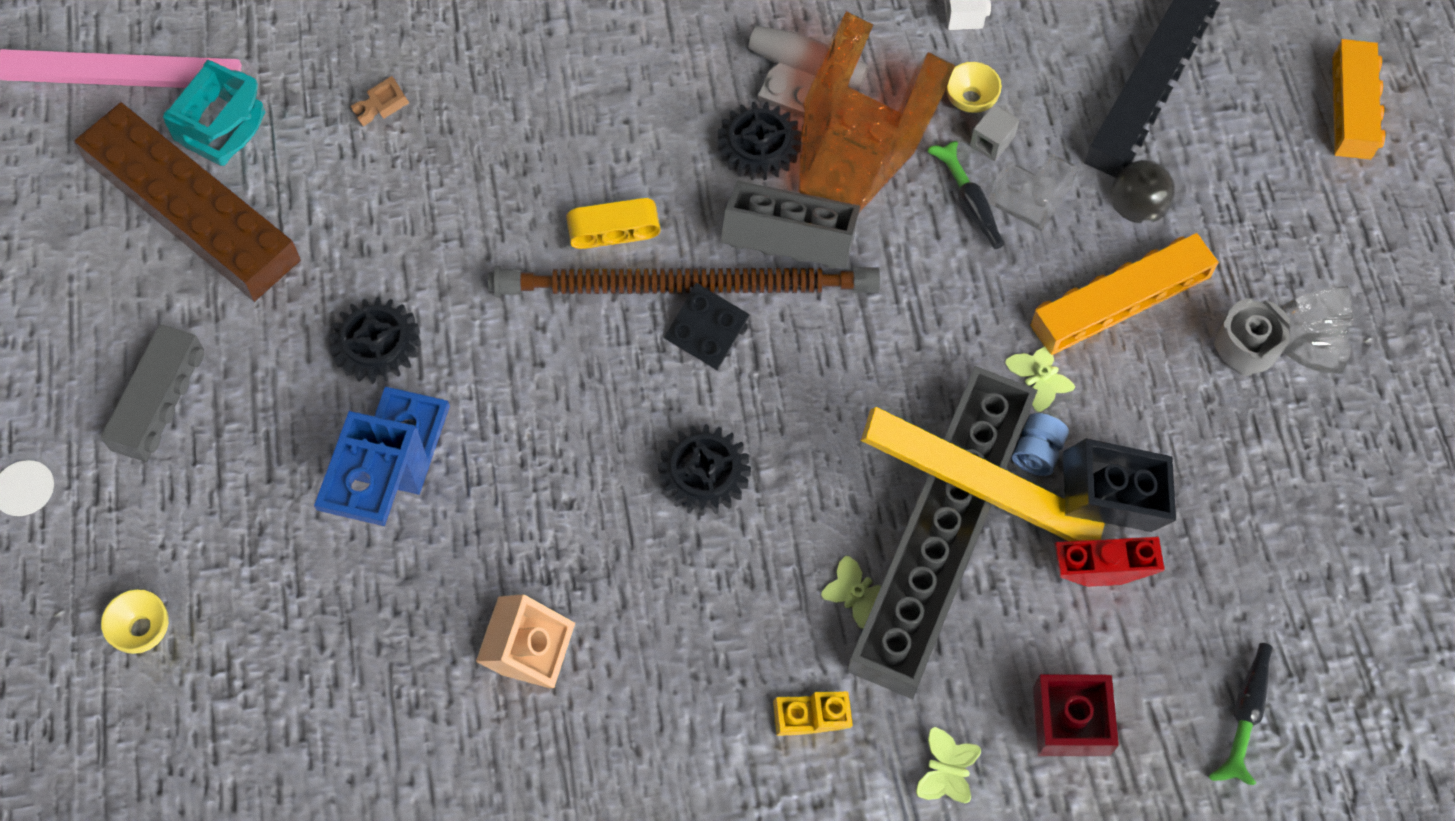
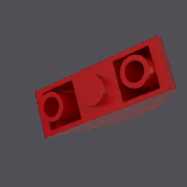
M1159 536L1055 543L1060 578L1086 587L1123 585L1165 570Z

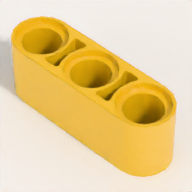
M649 198L572 209L566 215L570 244L576 249L648 240L658 236L661 231L656 203Z

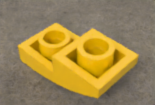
M848 691L814 692L811 696L776 697L773 700L777 736L829 732L848 729L853 726Z

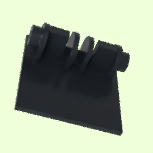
M695 283L664 339L718 371L738 335H744L747 331L749 324L746 322L750 314L700 284Z

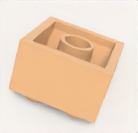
M524 594L499 596L476 662L503 676L547 688H554L575 623Z

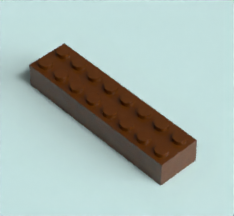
M122 102L74 140L86 163L252 301L256 302L301 261L294 242Z

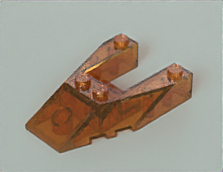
M846 11L835 27L803 101L804 124L802 125L801 133L803 143L802 154L800 155L798 192L860 205V213L915 153L946 90L955 65L928 52L916 67L900 108L896 111L848 87L873 24Z

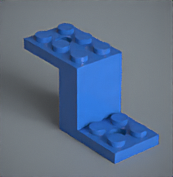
M385 387L375 416L349 411L314 506L316 510L385 526L397 490L420 495L450 408L448 400ZM412 419L416 421V426L401 422ZM355 480L370 483L365 490L356 491L352 489V483Z

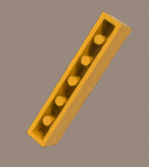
M1198 233L1187 238L1181 236L1172 241L1168 247L1160 251L1154 249L1135 263L1127 262L1121 265L1116 272L1108 276L1104 274L1097 276L1089 285L1081 289L1077 287L1070 289L1062 298L1054 302L1050 300L1043 302L1035 309L1030 326L1044 347L1047 348L1051 355H1054L1211 278L1219 262Z

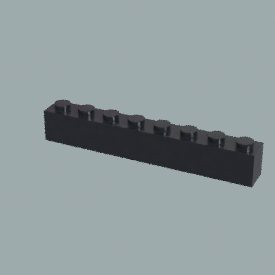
M1173 0L1091 143L1084 164L1117 179L1123 168L1130 169L1137 153L1133 152L1135 146L1141 148L1149 133V130H1146L1148 123L1151 125L1155 124L1161 112V108L1158 107L1159 103L1163 102L1166 104L1174 88L1170 86L1172 80L1179 81L1186 66L1182 64L1183 60L1190 61L1197 47V44L1194 43L1195 39L1201 40L1209 25L1205 21L1207 17L1214 18L1221 2L1216 0Z

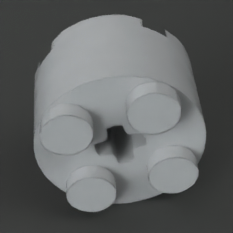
M1247 298L1237 302L1230 308L1217 331L1214 340L1215 349L1221 359L1240 375L1250 376L1253 373L1268 370L1276 363L1289 343L1290 320L1286 313L1273 302L1267 300L1264 302L1253 301L1254 298Z

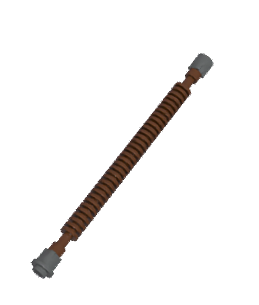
M495 266L494 272H489L488 289L489 291H494L496 298H501V295L522 294V291H534L535 288H553V294H558L559 288H561V294H567V288H569L570 294H575V288L578 289V294H583V288H586V294H591L592 288H594V294H599L600 288H602L603 294H608V288H611V294H616V288H619V294H624V288H627V293L632 294L633 288L636 287V294H641V287H644V294H649V287H652V294H657V287H660L661 294H665V287H669V294H674V287H677V294H682V287H685V294H690V287H694L695 283L705 288L710 287V291L715 293V287H718V293H723V287H726V293H731V287H734L735 293L740 292V287H743V293H748V287H751V293H756V287H759V293H764V287H767V293H772L773 287H775L776 293H781V287H783L784 293H789V287H792V293H797V287H800V293H805L806 287H808V293H814V287H816L817 293H822V287H840V290H853V293H879L880 290L879 267H853V271H840V274H822V268H817L816 274H814V268H808V274H806L805 268H800V274H797V268H792V274H789V268H784L783 274H781V268H776L775 274H773L772 268H767V274H764V268H759V274H756V268H751V274H748V268H743V274H740L739 268L734 269V274H731V268H726V274H723V268H718V274H715V268H710V274H706V268H702V275H698V268H693V275H690V268H685V275H682V268H677V275H673V268H669V275H665V268H660V275H657V268H652V275H649V268H644V275H641L640 268H636L635 275H632V268H627V275H624V268L619 269V275H616V269H611V275H608V269H602V275H600L599 269H594V275H591V269H586V275H583V269H578L577 275H575V269H569V275H567L566 269H561V275L558 274V269H553L552 275H535L534 272H521V269H501V266Z

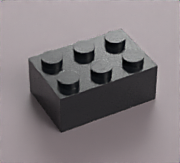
M1088 438L1063 451L1065 516L1153 532L1176 521L1172 456Z

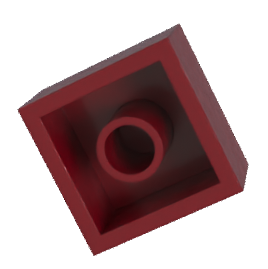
M1039 675L1033 685L1038 756H1111L1119 746L1112 675Z

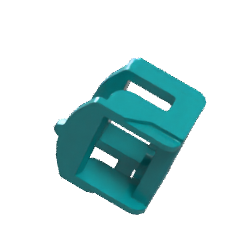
M206 60L199 73L172 106L164 112L163 120L174 141L220 166H225L231 157L252 139L266 111L263 103L256 99L258 83L255 78L241 71L230 70L211 60ZM218 96L228 102L209 127L198 122L205 109ZM239 125L220 151L208 146L214 139L230 132Z

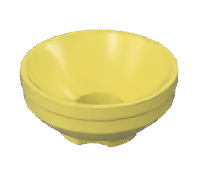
M979 62L959 64L950 71L946 81V94L950 102L958 109L971 113L990 109L997 102L1002 88L1001 79L996 71L988 65ZM967 91H973L979 95L980 99L975 102H969L964 99L963 94Z
M130 590L118 595L108 604L102 616L101 629L107 642L115 649L131 654L142 653L156 646L164 637L169 624L168 612L164 603L154 593L146 590ZM139 619H148L150 621L149 631L143 636L132 635L131 629L133 624Z

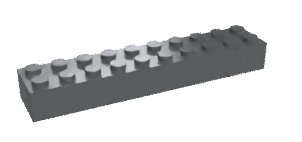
M975 366L944 440L1006 470L1038 390ZM931 474L928 475L854 649L847 672L913 700L991 508V503Z

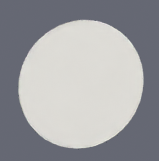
M32 460L19 461L5 468L0 473V510L12 516H25L41 509L53 493L54 478L51 471L44 464Z

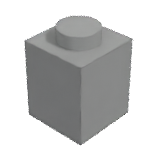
M993 105L973 129L970 147L996 161L1015 138L1020 120L1014 117L1011 112Z

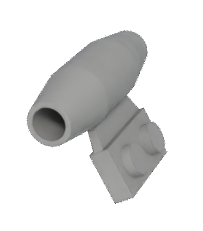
M755 26L749 40L748 48L777 64L773 69L769 70L758 94V101L768 102L769 105L774 107L779 105L782 110L812 121L815 120L825 97V82L861 89L868 73L869 65L846 52L791 31Z

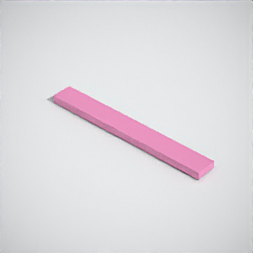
M0 50V80L186 88L203 68L206 60H211L230 70L241 71L242 65L239 59Z

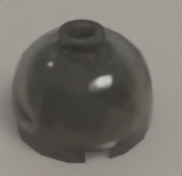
M1139 160L1129 163L1119 171L1110 189V195L1112 194L1113 199L1112 205L1123 218L1134 223H1142L1143 220L1156 222L1167 214L1174 200L1175 183L1169 171L1155 161Z

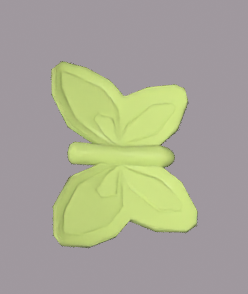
M1046 347L1038 349L1033 356L1026 353L1015 354L1007 358L1005 362L1011 372L1021 377H1029L1025 379L1027 386L1035 383L1033 388L1038 391L1032 405L1038 412H1042L1051 405L1056 393L1071 392L1075 388L1069 379L1057 374L1058 367L1052 366L1054 362L1053 354L1051 355Z
M845 556L839 562L837 568L838 579L829 583L822 591L821 596L825 600L836 603L845 601V608L852 607L853 617L858 627L863 629L881 586L876 585L868 588L872 584V580L869 577H866L861 583L863 573L858 563L850 556Z
M936 727L930 729L928 743L931 754L938 761L930 760L928 766L937 771L927 772L918 781L916 788L917 796L926 800L939 799L946 794L954 801L965 804L970 802V787L964 779L970 773L965 768L975 763L981 754V748L978 745L967 743L956 745L954 739L944 730Z

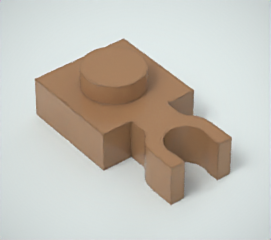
M391 76L367 91L370 97L368 100L359 101L350 107L356 115L364 112L357 118L365 126L378 113L384 119L407 105L409 101L396 80Z

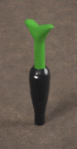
M958 141L950 142L945 147L930 146L927 152L943 161L960 188L958 199L965 211L988 238L994 249L1001 248L1005 243L998 231L988 200L982 188L978 184L970 182L957 159Z
M1259 643L1256 657L1235 703L1234 716L1238 726L1230 756L1217 770L1208 776L1212 781L1238 778L1248 785L1256 784V781L1244 764V757L1252 727L1261 722L1265 710L1269 662L1273 649L1270 644Z

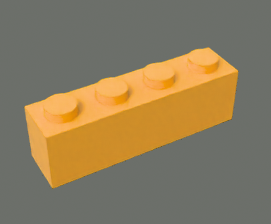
M1341 39L1332 56L1334 156L1371 160L1378 148H1382L1384 145L1385 130H1381L1384 105H1380L1383 80H1379L1382 56L1378 55V43Z

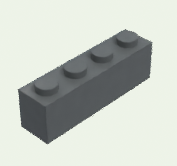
M159 324L100 437L110 451L147 462L151 453L158 449L161 434L166 424L172 421L175 415V406L180 396L187 392L190 377L195 367H198L203 360L204 348L195 334Z

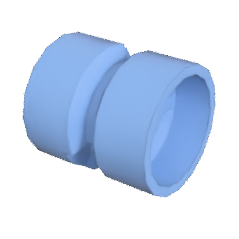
M1043 413L1030 414L1022 430V438L1018 440L1012 454V461L1028 473L1038 476L1051 475L1059 459V451L1063 449L1068 437V427L1053 416Z

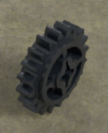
M752 102L750 110L743 104L740 105V114L731 110L729 112V120L722 119V128L718 129L717 150L721 151V161H728L729 170L739 167L738 176L740 177L746 171L750 172L751 180L755 179L757 173L761 174L764 181L767 180L768 172H772L775 177H779L780 168L789 171L790 162L796 163L798 153H801L802 131L798 130V121H790V112L780 115L779 105L773 110H769L768 102L764 103L763 108H758L756 102Z
M376 297L374 305H369L368 301L363 299L362 308L360 309L356 305L350 304L352 314L339 313L343 323L334 322L332 324L335 333L329 335L332 344L329 348L332 356L335 357L334 360L338 368L343 367L346 376H350L355 372L356 379L360 382L365 375H368L371 384H374L377 375H381L382 379L388 382L389 372H393L399 377L401 376L399 366L411 368L408 357H418L416 347L421 345L418 335L421 332L418 323H415L413 313H407L405 305L401 304L395 309L393 299H389L386 305L383 306L380 297Z
M705 424L702 433H698L697 429L691 426L690 436H686L682 431H678V443L670 439L667 441L669 451H661V460L663 462L658 463V472L663 474L659 477L660 486H667L665 488L666 498L676 495L674 506L678 507L683 502H687V513L690 514L694 507L698 506L701 516H704L706 508L709 506L715 514H718L720 503L730 509L732 506L731 497L737 500L742 499L741 489H748L749 480L746 477L751 476V467L746 465L749 463L750 456L747 453H742L744 449L743 442L733 445L734 433H730L723 438L722 427L719 426L712 434L709 432L708 424ZM709 450L718 452L721 455H717L716 453L710 452ZM693 453L689 462L685 463V468L678 469L682 459L688 454ZM700 461L707 472H709V478H707L706 472H703V469L700 468ZM731 470L732 472L726 482L716 487V482L720 477L724 476L726 471ZM688 485L696 486V487L700 488L701 490L694 489V488H692V487H690V486H688Z

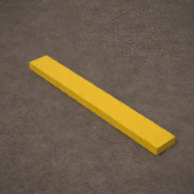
M878 407L870 409L861 437L862 442L1065 540H1101L1105 523L1065 516L1064 498Z

